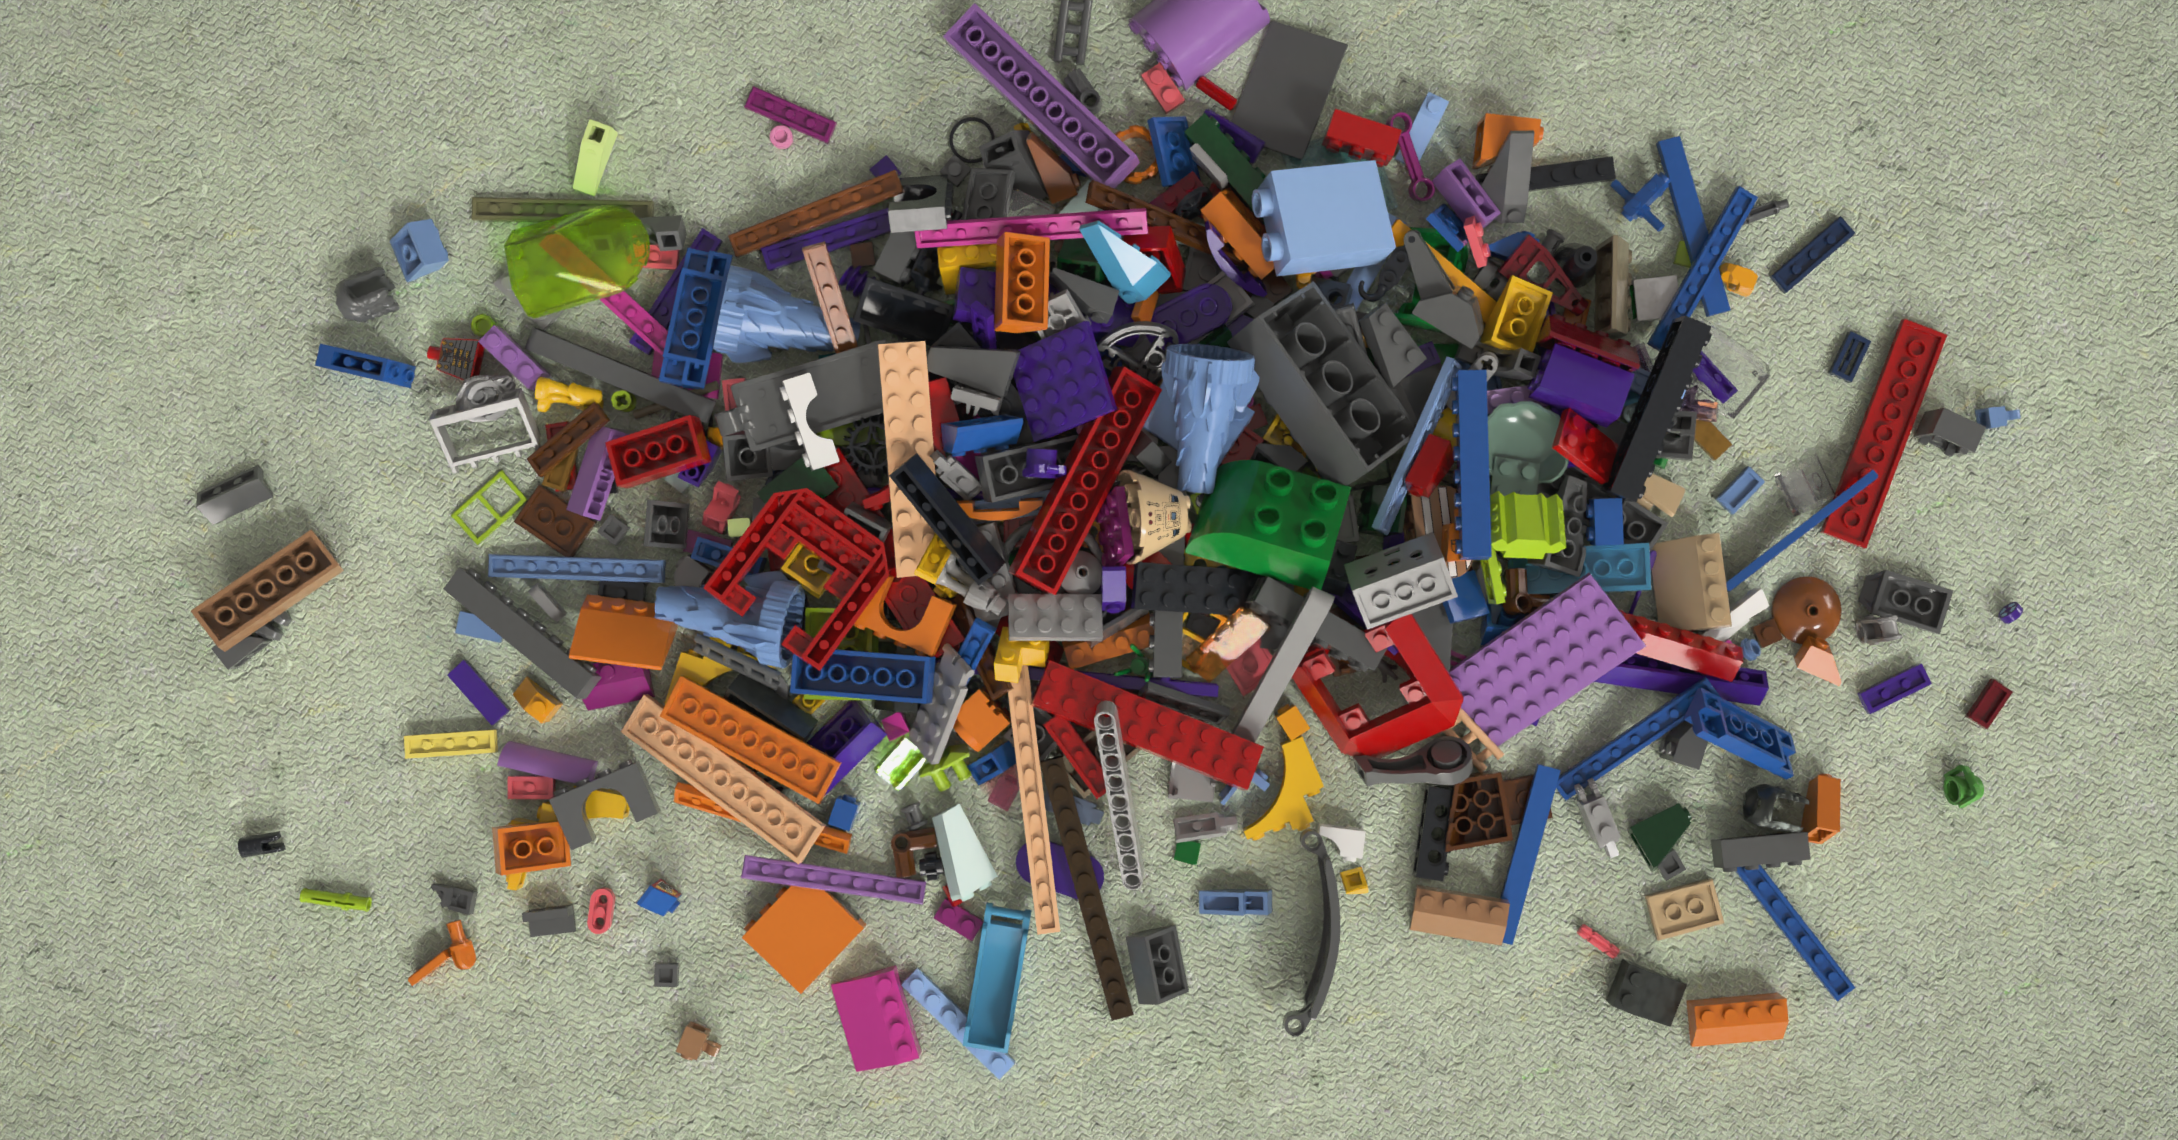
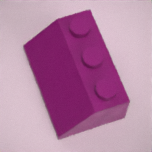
M600 662L592 663L597 668L596 673L602 678L588 697L582 700L589 711L641 700L644 694L655 697L650 669Z

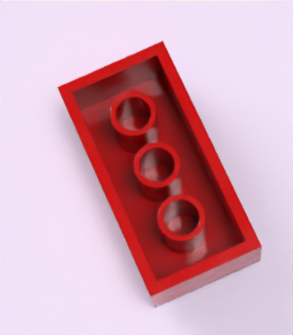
M693 415L678 418L605 442L617 487L627 489L712 462L701 420Z

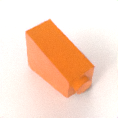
M1819 774L1808 784L1806 798L1809 800V804L1804 806L1801 822L1803 830L1801 832H1808V840L1811 843L1823 844L1840 832L1841 779L1833 778L1829 774Z

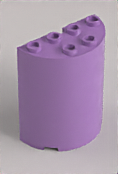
M1152 0L1129 19L1130 23L1128 26L1135 35L1140 34L1144 39L1142 41L1143 45L1150 53L1152 51L1157 53L1159 57L1157 62L1162 64L1164 70L1168 69L1173 75L1171 79L1178 88L1182 86L1186 91L1201 76H1205L1268 25L1270 17L1267 8L1261 5L1258 0Z

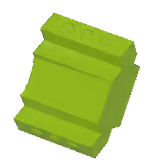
M1497 491L1490 495L1491 546L1496 551H1500L1503 557L1543 559L1545 553H1557L1566 548L1563 500L1557 494L1548 498L1542 493L1538 495H1523L1512 492L1503 496L1500 491Z

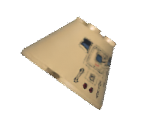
M1123 470L1119 473L1117 480H1121L1119 486H1124L1134 549V555L1126 562L1127 564H1136L1182 538L1186 533L1191 532V521L1188 519V509H1190V498L1188 495L1184 496L1181 491L1132 470Z

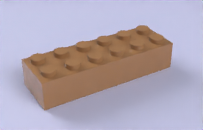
M311 529L192 609L191 613L218 648L226 652L344 570Z

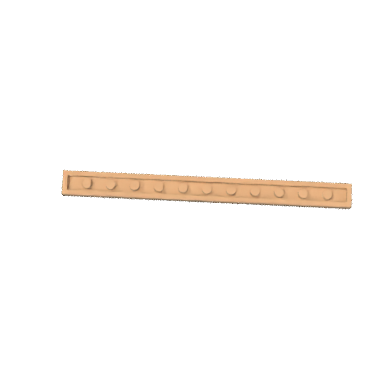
M1022 665L1019 682H1011L1014 689L1008 692L1036 928L1037 935L1060 932L1034 711L1033 706L1030 705L1032 694L1028 665Z

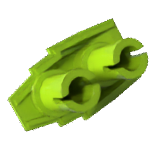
M967 744L948 746L943 751L939 764H930L928 762L919 770L920 778L927 775L931 776L940 792L951 786V782L944 772L950 766H952L959 781L968 779L972 774L963 760L970 755Z

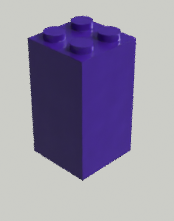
M1556 343L1550 350L1546 349L1543 356L1540 355L1541 359L1537 368L1539 370L1528 385V389L1531 390L1528 398L1562 411L1571 408L1585 420L1605 428L1620 417L1635 374Z

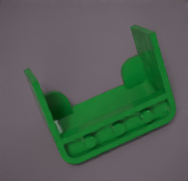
M1409 227L1411 230L1419 231L1423 239L1465 274L1468 260V248L1466 245L1457 252L1435 228ZM1415 284L1412 303H1403L1398 313H1394V315L1402 325L1444 333L1412 314L1421 299L1417 284Z

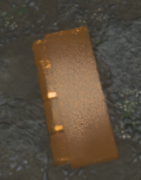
M1243 607L1239 608L1230 617V620H1226L1214 631L1215 635L1211 634L1199 645V648L1194 649L1185 658L1190 664L1189 668L1210 683L1271 628V625L1251 609L1247 612Z

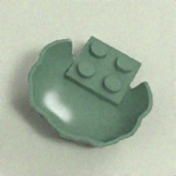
M1531 401L1500 404L1488 416L1489 474H1491L1490 495L1497 491H1500L1503 496L1512 492L1523 495H1536L1538 484L1554 482L1563 475L1568 466V459L1552 448L1560 422L1558 414L1551 410H1546L1541 405Z

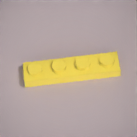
M497 729L404 736L405 759L498 752Z

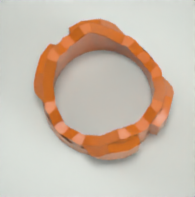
M1133 125L1129 126V129L1115 133L1122 142L1129 138H1141L1149 142L1153 147L1150 132L1143 126ZM1156 157L1152 165L1144 172H1131L1123 181L1137 185L1147 179L1154 178L1159 172Z

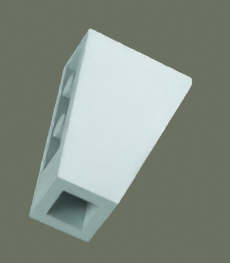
M961 805L952 806L932 817L952 901L961 899L962 902L974 896L973 891L978 888L981 891L991 886V880L998 876Z

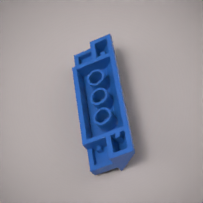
M687 248L663 352L659 382L687 389L705 388L723 295L733 255L711 250L705 252Z
M1703 688L1697 689L1684 717L1685 721L1693 724L1692 729L1697 737L1786 780L1794 776L1789 756L1796 753L1791 733Z

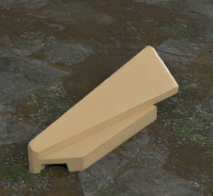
M1652 474L1645 481L1644 486H1646L1643 497L1638 499L1636 503L1647 510H1650L1654 504L1673 517L1684 496L1685 488Z

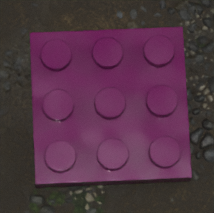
M1124 486L1115 487L1106 497L1096 516V522L1100 525L1098 539L1100 545L1103 546V567L1123 566L1134 555Z

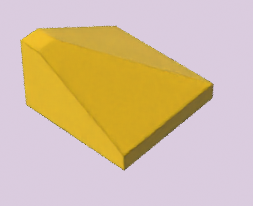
M1362 867L1340 872L1346 894L1368 893V885Z

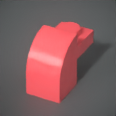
M718 480L714 486L713 498L703 513L702 525L723 534L728 526L727 519H732L741 499V496L738 495L739 490L730 484H725Z

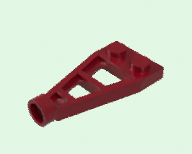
M1529 234L1526 235L1498 270L1507 279L1513 275L1546 290L1552 281L1558 278L1564 284L1566 290L1560 297L1552 294L1550 301L1569 309L1576 316L1583 313L1589 304L1579 294L1550 252ZM1537 261L1543 262L1549 271V276L1540 284L1527 278V273Z

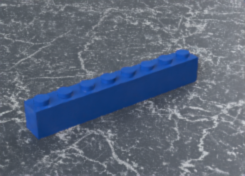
M1458 370L1455 377L1451 378V390L1455 391V400H1452V414H1456V423L1452 425V436L1456 437L1457 446L1453 447V460L1457 461V470H1454L1453 480L1454 484H1458V493H1454V506L1458 507V516H1455V531L1459 530V540L1455 541V552L1459 554L1460 560H1488L1492 555L1487 370Z

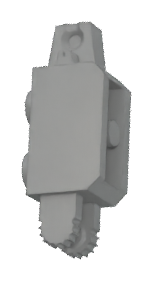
M1591 778L1587 780L1592 792L1588 796L1585 795L1584 789L1580 784L1574 785L1579 798L1577 805L1593 842L1600 849L1604 848L1607 856L1613 858L1619 855L1615 843L1621 837L1605 797L1600 794L1594 779Z

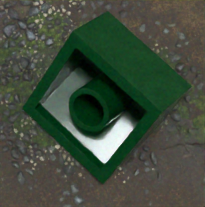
M1372 485L1365 487L1360 496L1362 507L1361 513L1357 518L1358 532L1379 537L1401 534L1403 532L1408 491L1389 534L1384 535L1372 528V524L1389 486Z

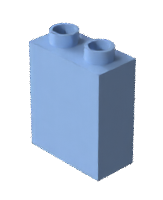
M1376 160L1274 170L1268 174L1259 188L1255 189L1252 193L1253 212L1257 218L1263 217L1267 232L1262 236V253L1267 262L1273 261L1276 276L1379 265L1396 248Z

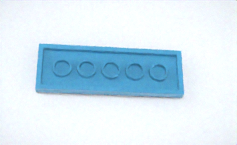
M1649 543L1583 546L1586 547V557L1580 577L1527 563L1528 558H1512L1508 561V569L1525 568L1527 570L1528 594H1559L1589 572L1605 592L1652 590Z

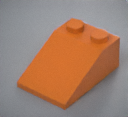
M559 821L492 827L495 872L501 876L571 866L570 846Z

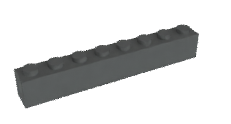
M459 567L443 589L575 698L586 699L602 678L596 673L597 668L589 662L584 663L582 660L570 659L569 652L571 648L567 649L562 645L564 643L563 640L556 635L548 634L546 632L547 628L538 621H532L529 618L530 614L520 607L516 608L513 605L514 601L505 594L500 595L496 591L498 588L491 582H484L480 578L481 574L471 567L469 569Z

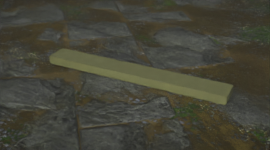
M472 197L473 221L591 224L592 221L654 217L653 201Z

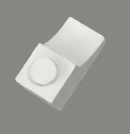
M1318 823L1317 832L1335 842L1338 848V855L1343 856L1342 860L1356 862V858H1363L1366 834L1364 829Z

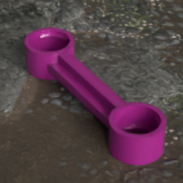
M1404 112L1392 114L1388 117L1386 125L1393 127V120L1396 117H1401L1405 122V129L1400 134L1398 145L1411 179L1408 188L1409 196L1417 202L1427 201L1434 195L1435 187L1430 179L1424 177L1409 134L1412 128V120ZM1421 181L1427 186V194L1424 198L1418 197L1415 191L1417 183Z

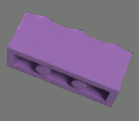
M1461 159L1445 167L1432 180L1463 224L1466 218L1475 216L1477 223L1480 222L1482 227L1485 228L1501 214Z
M493 325L478 341L528 389L535 391L537 379L539 377L549 378L551 375L503 328Z

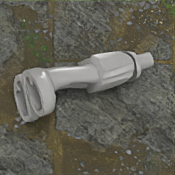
M951 553L935 584L943 585L965 597L963 603L980 610H985V612L992 611L999 616L1008 602L1000 597L1001 593L997 594V590L987 581L978 585L969 574L962 571L956 565V557Z

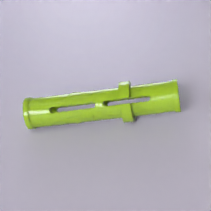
M304 888L300 893L301 903L340 907L345 911L354 909L368 912L372 905L371 897L354 896L350 892L340 894Z

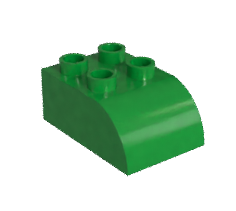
M1238 460L1228 462L1217 468L1213 493H1204L1185 553L1303 588L1311 589L1313 586L1321 590L1332 558L1351 487L1262 461Z

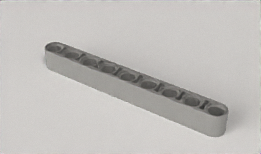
M1313 586L1311 587L1235 724L1232 734L1255 743L1327 616L1335 596Z
M1105 700L1097 705L1094 724L1122 883L1127 889L1136 890L1141 887L1143 882L1144 864L1118 710L1113 702ZM1101 714H1108L1110 717H1104Z

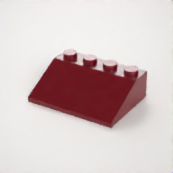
M1552 314V316L1544 318L1536 342L1537 346L1550 350L1556 343L1571 350L1576 349V352L1612 366H1621V369L1628 372L1639 369L1640 361L1637 348L1630 346L1631 343L1623 339L1616 341L1609 338V334L1605 332L1587 330V326L1584 324L1565 322L1566 318L1560 315Z

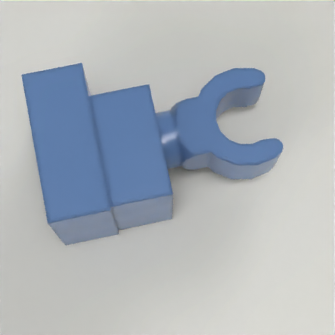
M2005 406L1975 410L1977 423L1985 426L1986 429L2007 426L2008 420L2021 419L2020 409L2006 411Z

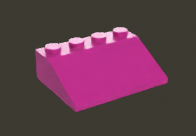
M896 965L831 984L856 1072L902 1064L919 1059L921 1055V1047Z

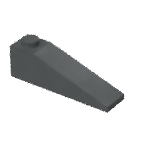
M1534 130L1510 131L1498 151L1496 161L1493 166L1490 165L1484 182L1480 183V186L1501 212L1494 219L1500 223H1524L1528 204Z
M1566 475L1557 492V495L1563 500L1566 548L1557 553H1545L1543 559H1528L1527 563L1580 577L1586 557V547H1583V533H1586V525H1583V513L1586 511L1587 482Z

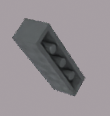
M1784 832L1711 840L1713 865L1716 868H1723V872H1735L1737 867L1743 866L1745 870L1759 869V865L1766 864V868L1781 867L1780 863L1787 862L1789 866L1802 865L1803 860H1811L1808 832Z

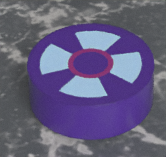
M2017 602L2009 603L2000 610L1998 617L2005 624L2012 623L2022 615L2023 608Z

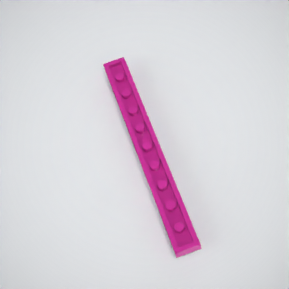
M1146 208L954 220L948 221L947 229L914 232L917 248L993 244L997 243V240L1004 232L1048 237L1050 240L1084 238L1079 230L1080 226L1098 220L1120 235L1148 234Z

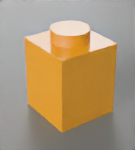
M1286 704L1277 710L1278 714L1275 718L1291 741L1310 729L1296 705L1290 706Z

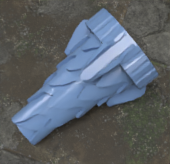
M730 265L713 346L716 352L727 354L732 362L746 363L771 360L772 352L768 349V346L788 351L789 347L809 352H816L817 350L835 351L821 307L813 305L814 301L792 297L790 292L784 291L764 275L753 270ZM849 317L858 342L861 323L853 321V318Z
M1175 344L1167 347L1166 360L1162 364L1161 371L1171 403H1175L1174 421L1177 422L1176 440L1178 442L1176 466H1179L1177 489L1179 491L1213 493L1219 455H1222L1223 445L1226 444L1228 439L1230 421L1234 420L1235 410L1238 412L1245 411L1259 383L1260 377L1254 371V355L1238 349L1204 344Z
M781 571L746 575L744 581L748 586H746L745 590L757 599L746 614L741 617L704 590L703 587L705 585H701V588L694 586L658 587L655 593L654 617L655 619L674 622L687 629L702 631L704 636L719 638L727 644L740 646L755 656L760 664L786 668L793 658V653L781 644L795 625L802 629L805 608L804 588L797 581L788 580Z

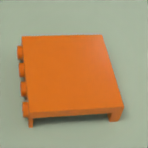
M784 886L775 895L778 900L773 905L768 903L759 912L762 915L756 922L752 919L744 928L746 933L742 938L802 994L867 924L861 918L857 920L828 891L790 886L787 889Z

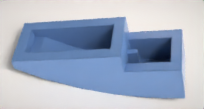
M1217 889L1199 891V914L1244 916L1245 914L1269 915L1272 913V889Z

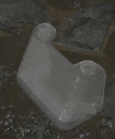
M1694 314L1693 319L1712 326L1709 332L1712 334L1711 339L1706 347L1703 346L1701 351L1738 391L1722 404L1719 399L1712 395L1710 389L1697 379L1694 372L1691 374V377H1693L1691 384L1715 401L1718 413L1724 417L1730 416L1734 419L1771 377L1769 366L1761 358L1698 314Z

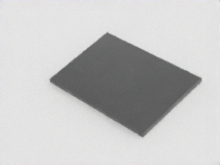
M1271 21L1231 122L1266 142L1263 148L1303 160L1348 44L1294 28L1290 25Z

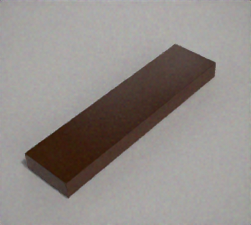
M593 402L531 454L527 460L537 475L544 477L611 420L599 403Z

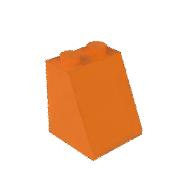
M1486 113L1477 123L1472 169H1479L1494 164L1498 157V151L1510 131L1534 130L1533 147L1542 140L1544 133L1541 119Z

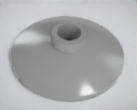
M1078 551L1061 587L1068 594H1093L1100 587L1102 566L1098 559L1090 553ZM1079 569L1085 570L1086 575L1084 577L1079 575Z

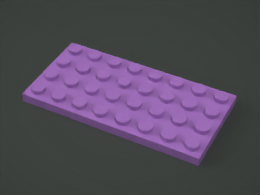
M1589 572L1450 669L1449 674L1464 696L1461 708L1499 746L1646 647V645Z

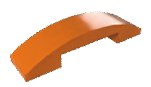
M1044 497L1021 498L1017 508L975 509V500L956 502L970 518L999 521L1017 518L1036 510L1043 505Z

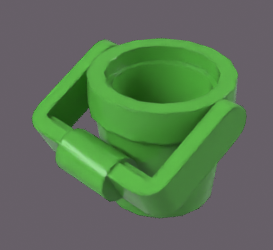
M1959 765L1944 774V794L1950 804L1964 808L1983 796L1984 785L1981 779L1975 776L1968 766ZM1963 771L1964 776H1958V775H1957V774H1959L1960 772Z

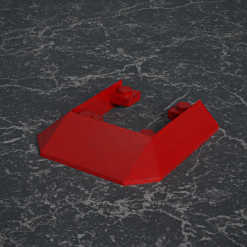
M808 488L778 492L771 496L703 589L723 605H726L743 617L757 598L739 584L766 548L784 561L798 543L835 569L823 588L841 600V602L815 638L795 625L781 645L798 656L802 661L820 671L889 577L884 542Z
M1412 614L1365 630V636L1375 652L1395 644L1414 674V678L1399 685V689L1408 704L1372 720L1368 718L1359 703L1341 710L1320 679L1335 672L1336 668L1324 649L1308 657L1304 654L1292 676L1341 753L1350 756L1382 758L1449 729L1455 725L1464 700L1461 691Z

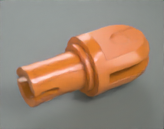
M461 919L447 923L446 926L452 941L449 950L453 963L461 970L470 969L476 962L472 940L466 938Z

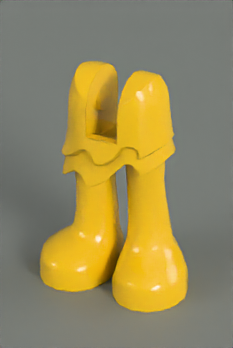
M545 377L537 379L535 399L538 400V412H547L552 403H565L582 411L593 402L599 403L602 409L604 407L602 391L599 389L577 385L574 382L566 385Z

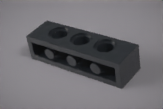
M1427 784L1425 786L1412 873L1417 878L1443 881L1444 876L1448 875L1449 862H1446L1447 853H1451V851L1444 852L1453 788ZM1438 805L1445 806V812L1441 816L1435 815V808ZM1440 827L1442 829L1441 836L1436 839L1432 838V830ZM1438 850V858L1434 861H1429V852Z

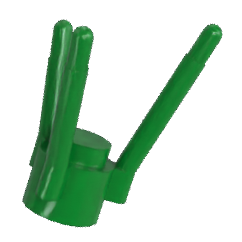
M1131 644L1130 648L1138 657L1131 661V667L1115 672L1114 676H1121L1132 672L1137 675L1145 674L1144 680L1148 682L1150 675L1153 674V672H1149V659L1145 657V652H1141L1134 644Z

